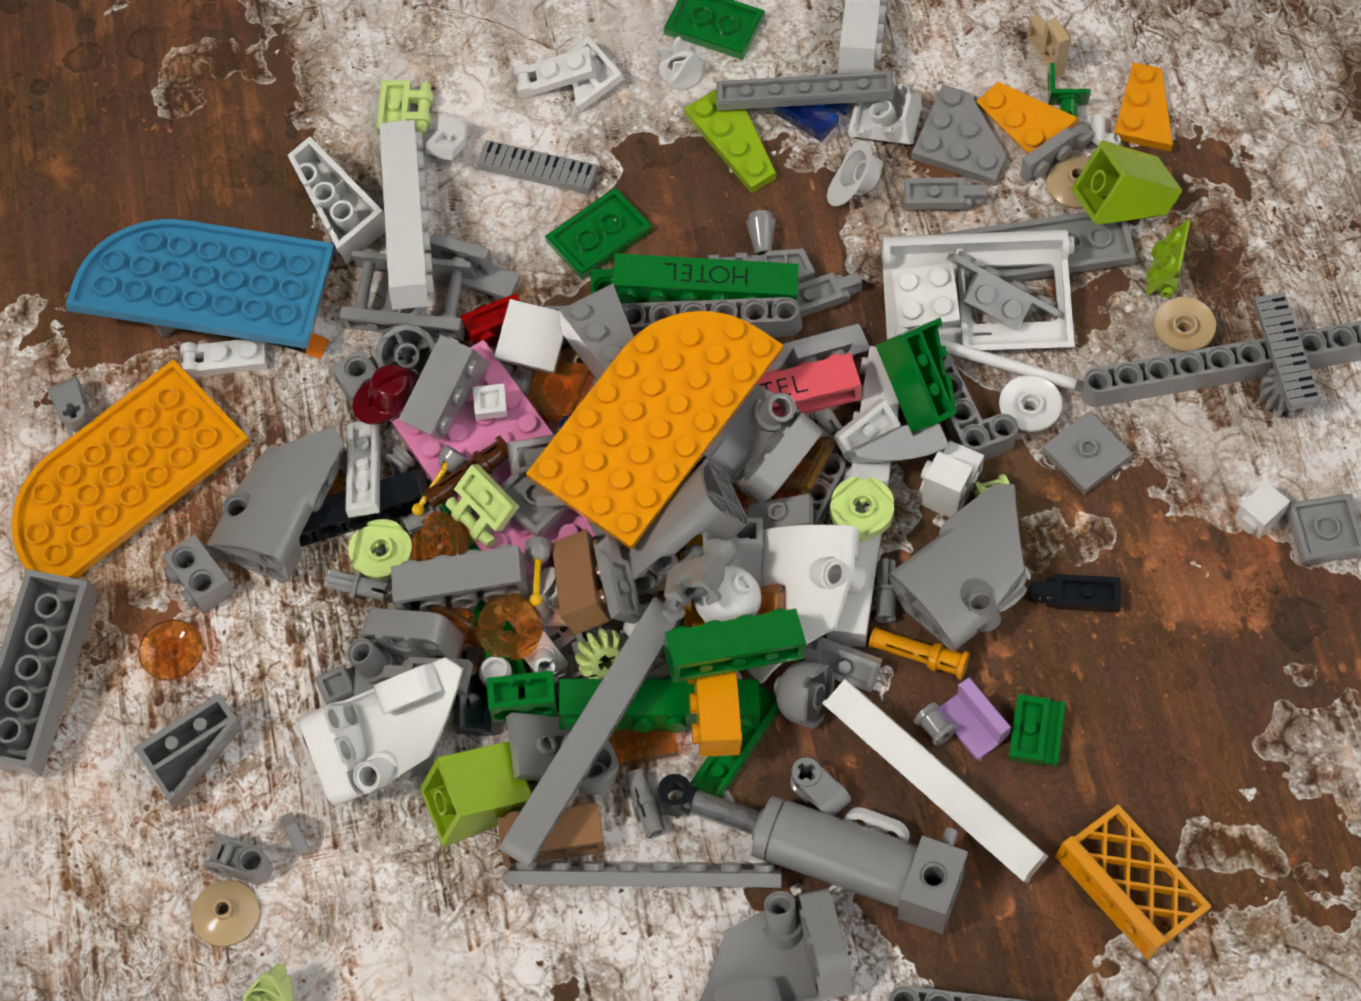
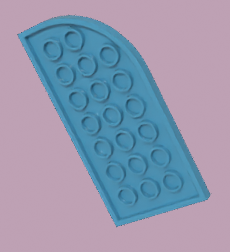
M160 219L146 221L117 231L99 243L88 254L73 280L66 301L67 311L308 349L333 260L335 245L329 242L188 220Z

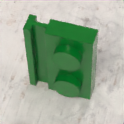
M1017 694L1008 760L1037 765L1048 764L1057 768L1066 701L1056 702L1050 701L1051 699Z

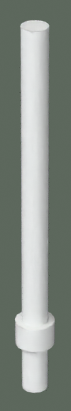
M897 326L895 336L910 329ZM940 338L941 346H946V351L951 355L1022 376H1040L1056 386L1070 390L1075 389L1077 378Z

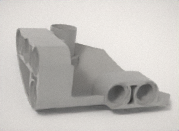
M707 457L687 476L632 550L625 545L619 548L622 559L630 563L638 596L649 593L666 578L667 573L672 567L679 563L676 553L696 535H703L707 531L712 538L720 537L725 540H731L748 525V518L728 475L715 459Z
M992 485L946 520L940 528L939 536L888 574L896 597L903 609L951 651H956L974 637L978 631L988 632L998 627L1001 622L999 607L1025 574L1015 485Z

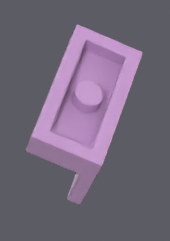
M970 678L959 684L956 696L939 707V711L950 724L955 723L958 726L954 734L976 760L982 759L1009 739L1011 727Z

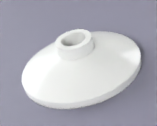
M1024 375L1011 380L1005 385L1000 394L999 408L1001 414H1009L1017 420L1018 430L1038 432L1049 428L1057 421L1062 410V398L1056 386L1049 380L1040 376ZM1026 406H1032L1035 410L1028 411L1024 408Z

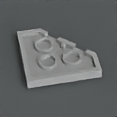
M943 84L913 148L911 159L995 186L1005 164L1006 156L971 93Z

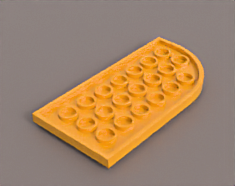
M712 311L684 312L663 318L649 325L635 335L620 351L527 471V478L632 550L781 354L784 345L747 321L735 316Z
M172 359L50 452L27 476L16 497L11 521L13 543L21 563L25 569L77 579L249 445V438L182 367Z

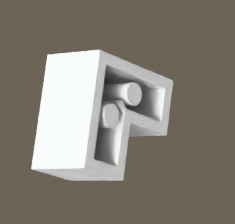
M952 441L948 443L950 447L937 452L933 462L929 460L926 462L921 473L923 481L919 492L923 493L922 506L949 518L964 507L973 489V483L977 481L983 469L985 456Z

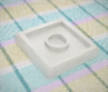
M510 299L494 359L555 374L565 338L561 331L559 311Z

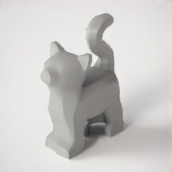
M705 531L703 533V548L697 544H691L685 548L682 553L685 558L674 565L666 576L664 591L666 600L661 613L669 623L684 617L686 612L683 607L692 598L704 594L707 605L721 600V593L718 589L724 580L725 566L734 561L738 550L735 541L725 540L720 537L712 538Z

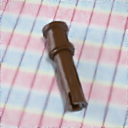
M500 435L495 437L496 441L481 452L478 450L473 452L472 459L466 462V464L422 492L433 509L457 493L454 488L471 464L479 465L490 476L493 474V469L509 460L507 443Z

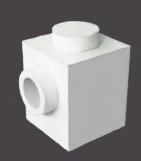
M1265 481L1253 493L1248 490L1237 502L1239 509L1235 519L1245 532L1253 534L1260 539L1285 515L1290 500Z

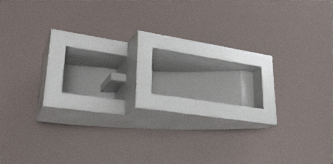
M939 423L911 433L908 425L893 428L842 453L845 460L863 463H889L933 454L950 446Z

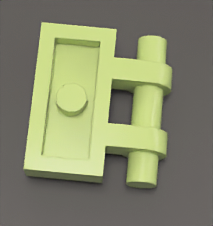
M382 80L376 127L378 135H380L379 123L415 120L416 132L422 131V137H425L427 135V128L431 126L429 107L433 104L432 85L428 82H423L420 84V90H412L410 80ZM410 104H417L418 112H409Z
M471 464L454 488L462 498L458 501L456 497H451L445 505L452 512L451 516L470 530L469 534L476 542L481 541L486 548H490L496 542V538L490 533V527L494 531H502L520 506L479 465ZM472 508L480 515L478 520L471 514Z

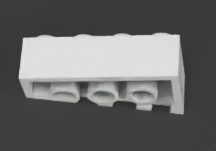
M887 0L845 1L838 74L875 72L876 60L881 61L882 43H878V41L883 42L884 24L879 23H885V5H887Z
M310 136L288 154L333 243L347 265L353 260V250L362 251L385 233V214L383 210Z

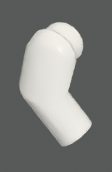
M1094 114L1091 117V130L1094 131L1091 141L1097 146L1102 140L1120 145L1121 138L1118 134L1115 136L1114 132L1108 134L1105 131L1106 117L1102 114Z

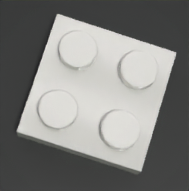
M953 263L892 271L898 326L912 329L940 317L942 326L961 324Z

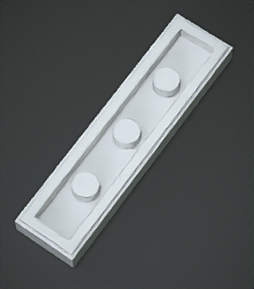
M361 421L348 424L346 512L348 518L380 513V424L369 425Z

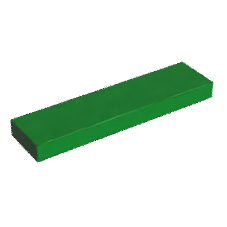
M759 685L760 719L757 730L742 733L740 755L708 756L691 780V785L699 787L703 793H709V795L711 794L719 798L723 797L779 714L780 710L775 694Z

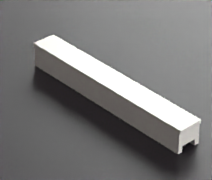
M844 679L822 704L1023 882L1029 883L1031 881L1030 878L1049 856L859 689Z

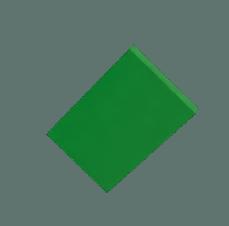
M678 0L663 28L664 34L674 38L681 37L683 41L743 60L765 17V10L734 0Z
M615 187L545 235V240L581 280H584L590 275V270L601 268L614 259V253L624 252L653 230L652 225Z

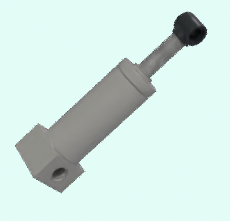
M670 774L660 781L658 786L660 805L668 815L678 817L684 814L687 816L693 814L715 823L723 824L729 828L743 831L749 835L751 834L753 840L752 857L898 908V919L942 935L944 934L965 874L968 851L954 847L958 836L956 829L946 828L941 842L922 836L919 845H915L789 800L786 801L774 795L770 797L765 808H762L761 812L755 811V809L735 804V802H729V800L709 795V793H703L699 787L691 785L688 779L681 774ZM674 790L684 793L683 797L678 800H671L667 795Z

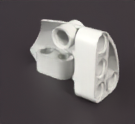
M795 525L763 530L761 607L757 615L766 614L779 608L786 610L796 608L806 645L836 629L848 593H858L865 584L866 577L863 568L855 565V560L859 558V528L848 525ZM782 663L752 668L748 672L755 679H759V683H764Z
M445 657L374 685L373 689L359 695L328 704L301 716V730L322 787L330 803L338 806L386 787L394 779L431 757L452 709L464 669L462 666ZM371 768L377 773V781L371 776Z

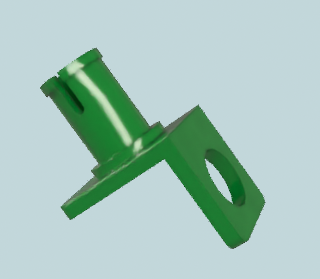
M1055 63L1049 64L1047 73L1048 104L1060 105V110L1078 118V105L1088 104L1091 89H1055Z

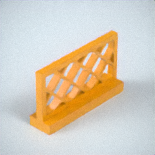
M1119 804L1075 837L1071 836L1065 840L1055 855V858L1147 961L1212 907ZM1116 817L1125 827V836L1108 834V822ZM1102 827V832H1096ZM1087 838L1101 840V854L1089 853L1081 845V842ZM1107 841L1125 844V858L1108 856ZM1131 845L1144 847L1148 852V861L1131 859ZM1106 864L1124 866V880L1112 879L1106 872ZM1130 867L1148 869V884L1130 881ZM1154 870L1166 872L1172 878V887L1154 885ZM1130 889L1147 891L1148 906L1136 905L1130 899ZM1154 893L1172 895V910L1155 908ZM1178 896L1190 898L1197 905L1198 909L1193 913L1178 911ZM1154 915L1171 918V930L1165 935L1153 924Z

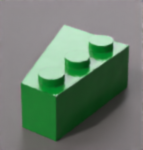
M941 317L875 345L911 432L937 424L957 414L951 375H946L943 357L947 356L946 346H941L938 328L943 327Z

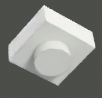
M504 383L473 387L476 420L507 417Z

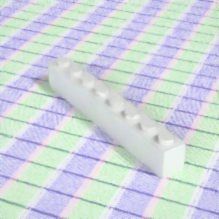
M415 120L379 123L388 284L392 310L429 306L428 293H434L432 274L427 275V272L433 271L431 253H425V251L431 250L429 232H424V230L430 229L428 211H422V209H428L426 191H421V189H426L425 171H420V169H425L423 151H418L419 149H424L422 131L416 132Z

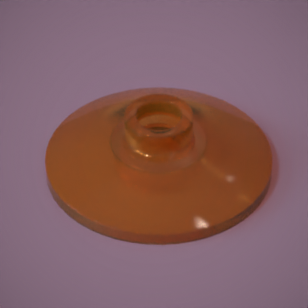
M432 606L428 612L437 613L449 619L466 636L464 643L477 647L484 646L486 640L478 627L472 622L474 615L462 607H458L456 611L438 606Z
M177 619L165 620L152 626L142 637L138 649L139 661L144 670L156 679L165 681L180 679L191 673L199 664L203 654V641L198 630L190 623ZM172 651H179L175 657H168Z

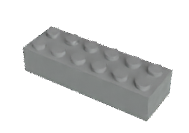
M26 569L0 650V769L42 777L98 596V592L88 581Z

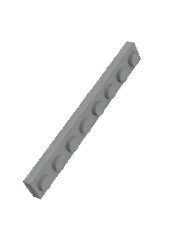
M534 860L530 867L516 861V865H511L507 871V885L781 888L782 868H775V864L767 862L755 863L754 868H741V864L737 862L720 863V868L706 867L705 862H687L686 867H672V862L667 861L652 862V867H638V862L621 861L618 862V866H604L603 861H585L584 866H571V862L566 860L550 861V866H537V861Z

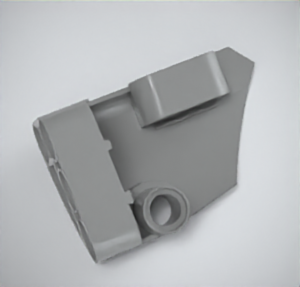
M757 384L700 461L703 462L707 457L715 459L724 468L729 480L755 503H761L770 499L778 491L818 440L823 429L796 408L795 401L791 396L785 393L775 394ZM773 402H777L782 407L783 413L781 417L773 413Z
M332 427L303 436L257 459L234 494L227 497L223 502V514L205 549L214 557L278 581L288 582L302 554L299 537L311 513L317 512L321 508L339 470L338 456L344 446V442L336 428ZM242 510L240 514L232 516L235 512Z
M383 608L369 609L360 638L350 644L346 654L347 660L355 666L353 697L374 688V685L385 681L381 677L384 665L403 666V661L408 660V657H447L449 659H459L466 636L449 619L437 613ZM438 743L431 757L404 773L410 782L429 772Z
M829 888L798 894V898H793L791 894L784 891L771 893L764 902V911L726 930L711 975L699 1001H823L854 994L850 960Z

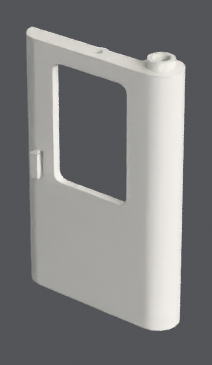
M1067 230L882 236V267L887 339L895 336L898 326L892 271L951 263L946 260L947 256L952 253L958 255L959 251H962L976 259L974 264L981 268L986 266L992 268L1051 266L1054 269L1057 309L1061 313L1055 321L1022 322L1018 330H1014L1003 323L976 324L972 319V307L962 302L970 286L969 272L953 264L961 324L938 328L941 339L982 351L1075 347L1068 267L1069 254H1074V237L1068 236Z

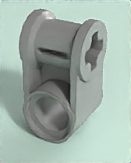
M77 376L47 388L58 416L65 423L66 429L71 436L93 420L87 404L86 394Z
M808 757L800 758L793 764L790 787L809 808L835 816L851 802V797L846 789L833 779L814 759ZM800 774H801L802 776H804V777H806V776H808V775H811V776H812V777H811V780L808 779L807 777L804 778L803 780H801V779H800Z
M216 834L214 838L216 844L210 859L206 860L203 864L206 870L223 877H232L258 885L266 882L271 877L273 872L272 862L260 847L238 841L227 835ZM261 860L257 868L248 870V866L252 861Z

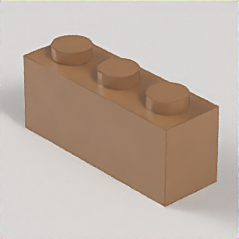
M587 529L552 543L560 617L575 635L610 621L607 600L595 555L594 544L600 540H595Z
M588 801L574 803L572 807L566 808L535 861L543 862L605 852L598 803L592 804ZM521 811L510 812L505 817L497 818L500 845ZM501 851L505 867L516 865L517 860Z

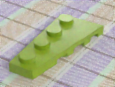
M717 88L684 108V115L751 194L776 179V172L746 109L717 111Z

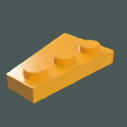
M1133 62L1114 134L1115 136L1118 134L1123 142L1171 152L1173 143L1162 68Z
M996 82L976 101L978 106L1027 154L1066 127L1070 130L1080 123L1077 117L1000 82Z

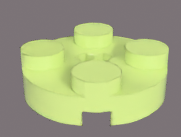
M859 476L851 477L841 482L833 491L830 504L832 522L834 525H848L859 528V542H865L869 538L882 534L890 526L894 517L893 494L882 481L876 478L869 477L868 480L859 479ZM858 502L861 505L868 503V512L858 513L855 504Z
M387 519L370 521L367 523V527H364L360 532L357 530L352 535L348 546L349 558L356 573H362L363 577L383 582L392 580L391 566L401 565L402 562L412 560L413 558L411 539L402 526L395 521ZM380 545H385L388 552L383 556H377L376 553H373V550L379 549Z

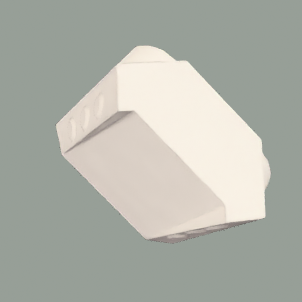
M896 84L893 86L894 100L855 102L848 135L850 137L915 144L914 137L920 111H923L921 96L912 94L906 84Z

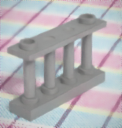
M374 249L352 251V258L357 267L362 268L355 305H352V307L342 306L340 319L346 329L384 333L393 326L406 323L421 327L432 338H439L441 334L464 341L465 326L461 318L456 316L462 279H475L476 273L471 262L459 257H453L451 260L431 258L433 271L427 272V275L450 277L444 314L433 316L426 313L427 306L415 307L411 313L399 312L397 309L392 310L389 287L385 307L381 310L369 309L367 305L374 269L388 271L387 254L380 253Z

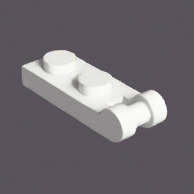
M587 46L530 65H517L514 67L515 79L519 82L516 86L517 94L521 98H528L595 77L596 71L592 50ZM537 77V81L530 82L531 78Z
M241 339L205 344L186 342L180 345V356L183 358L180 366L191 378L267 369L266 342ZM204 358V362L197 363L195 359Z

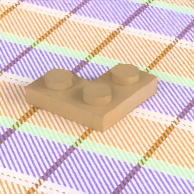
M1040 14L1030 17L1028 38L1047 68H1049L1050 63H1055V78L1065 74L1069 43H1071L1069 30L1065 26L1062 27L1057 17L1046 22Z

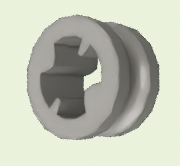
M397 445L393 447L392 454L387 453L384 457L388 465L398 474L405 473L408 467L413 468L416 465L413 458Z

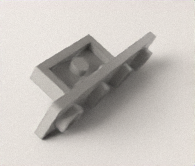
M433 233L430 239L431 250L425 251V253H431V258L451 260L453 257H459L472 263L476 273L475 279L463 278L461 287L501 299L514 294L520 281V274L494 266L490 249L479 243L470 244L460 241L452 235L443 236ZM433 275L435 279L450 283V277Z
M959 251L958 255L952 253L946 258L951 263L975 275L962 302L1008 327L1018 330L1030 306L1050 317H1059L1061 311L1054 308L1056 304L1054 301L1042 295L1036 298L1028 294L1029 288L1015 280L1011 284L1001 279L1003 274L990 266H986L983 269L975 265L976 259Z
M859 324L784 343L783 351L767 372L775 369L785 370L793 368L802 362L813 363L827 359L834 354L844 355L851 353L852 357L868 353L870 346Z

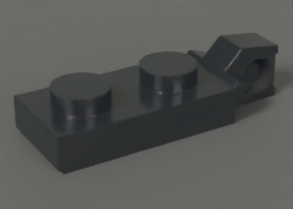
M1055 574V577L1046 578V582H1030L1029 601L1046 602V607H1054V609L1119 612L1121 609L1120 578Z
M467 646V649L462 652V659L470 660L473 668L467 695H456V734L488 736L492 731V719L488 708L487 687L481 682L479 677L481 649L477 646Z

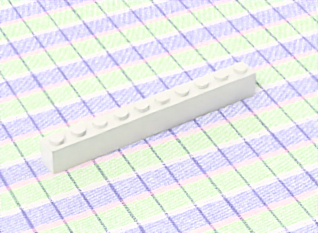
M870 346L868 358L862 357L860 376H865L864 385L861 384L862 400L856 401V403H861L860 412L854 411L853 419L879 398L887 401L898 419L900 404L877 348ZM852 462V467H845L844 480L859 476V479L869 480V477L882 481L888 487L892 462ZM858 502L855 504L858 513L868 512V503L861 505ZM882 534L869 538L865 542H859V558L855 560V565L863 568L866 577L865 584L858 593H848L838 627L827 633V639L844 645L866 647Z

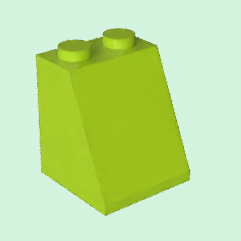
M1103 140L1071 188L1093 223L1098 225L1167 215L1183 191L1158 156Z
M509 741L437 757L420 787L442 847L449 846L497 826V818L505 817L510 812L521 811L533 793L532 786L528 781L514 779Z

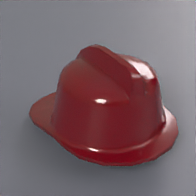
M389 364L380 367L374 372L371 380L357 390L352 403L354 415L361 422L372 425L385 422L402 412L419 379L418 374L415 371L398 365Z

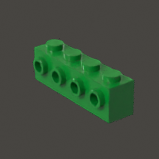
M779 608L769 613L755 616L745 614L727 621L712 620L704 625L694 627L678 626L671 631H666L664 637V652L672 683L801 660L804 658L806 647L805 636L796 608L789 610Z

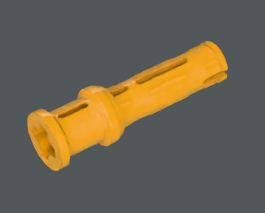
M874 627L869 640L870 648L873 647L927 664V668L930 671L935 672L938 669L954 674L958 680H962L970 657V652L968 651L963 653L951 651L944 648V645L939 642L934 643L932 646L878 629V627Z

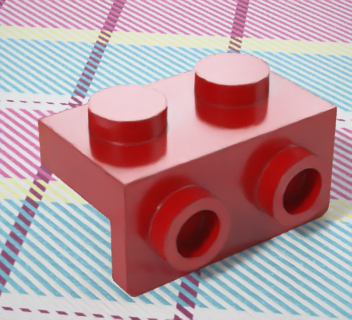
M517 293L460 315L473 346L484 340L491 347L499 341L510 299L520 301Z

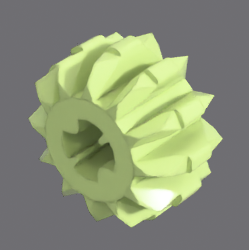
M599 628L597 636L587 632L588 641L578 642V648L581 652L575 654V660L579 664L578 669L582 676L588 677V679H603L627 641L624 637H620L618 632L613 629L606 633L604 629Z

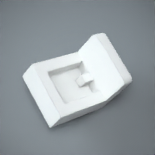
M441 113L438 117V130L426 142L425 153L436 156L441 160L453 161L466 146L468 121L464 118Z

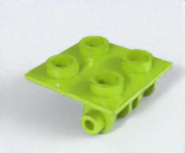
M1188 219L1179 227L1173 228L1169 235L1162 240H1158L1153 246L1151 252L1153 262L1146 275V282L1148 284L1145 295L1149 296L1156 290L1160 292L1162 297L1171 298L1176 293L1191 220Z

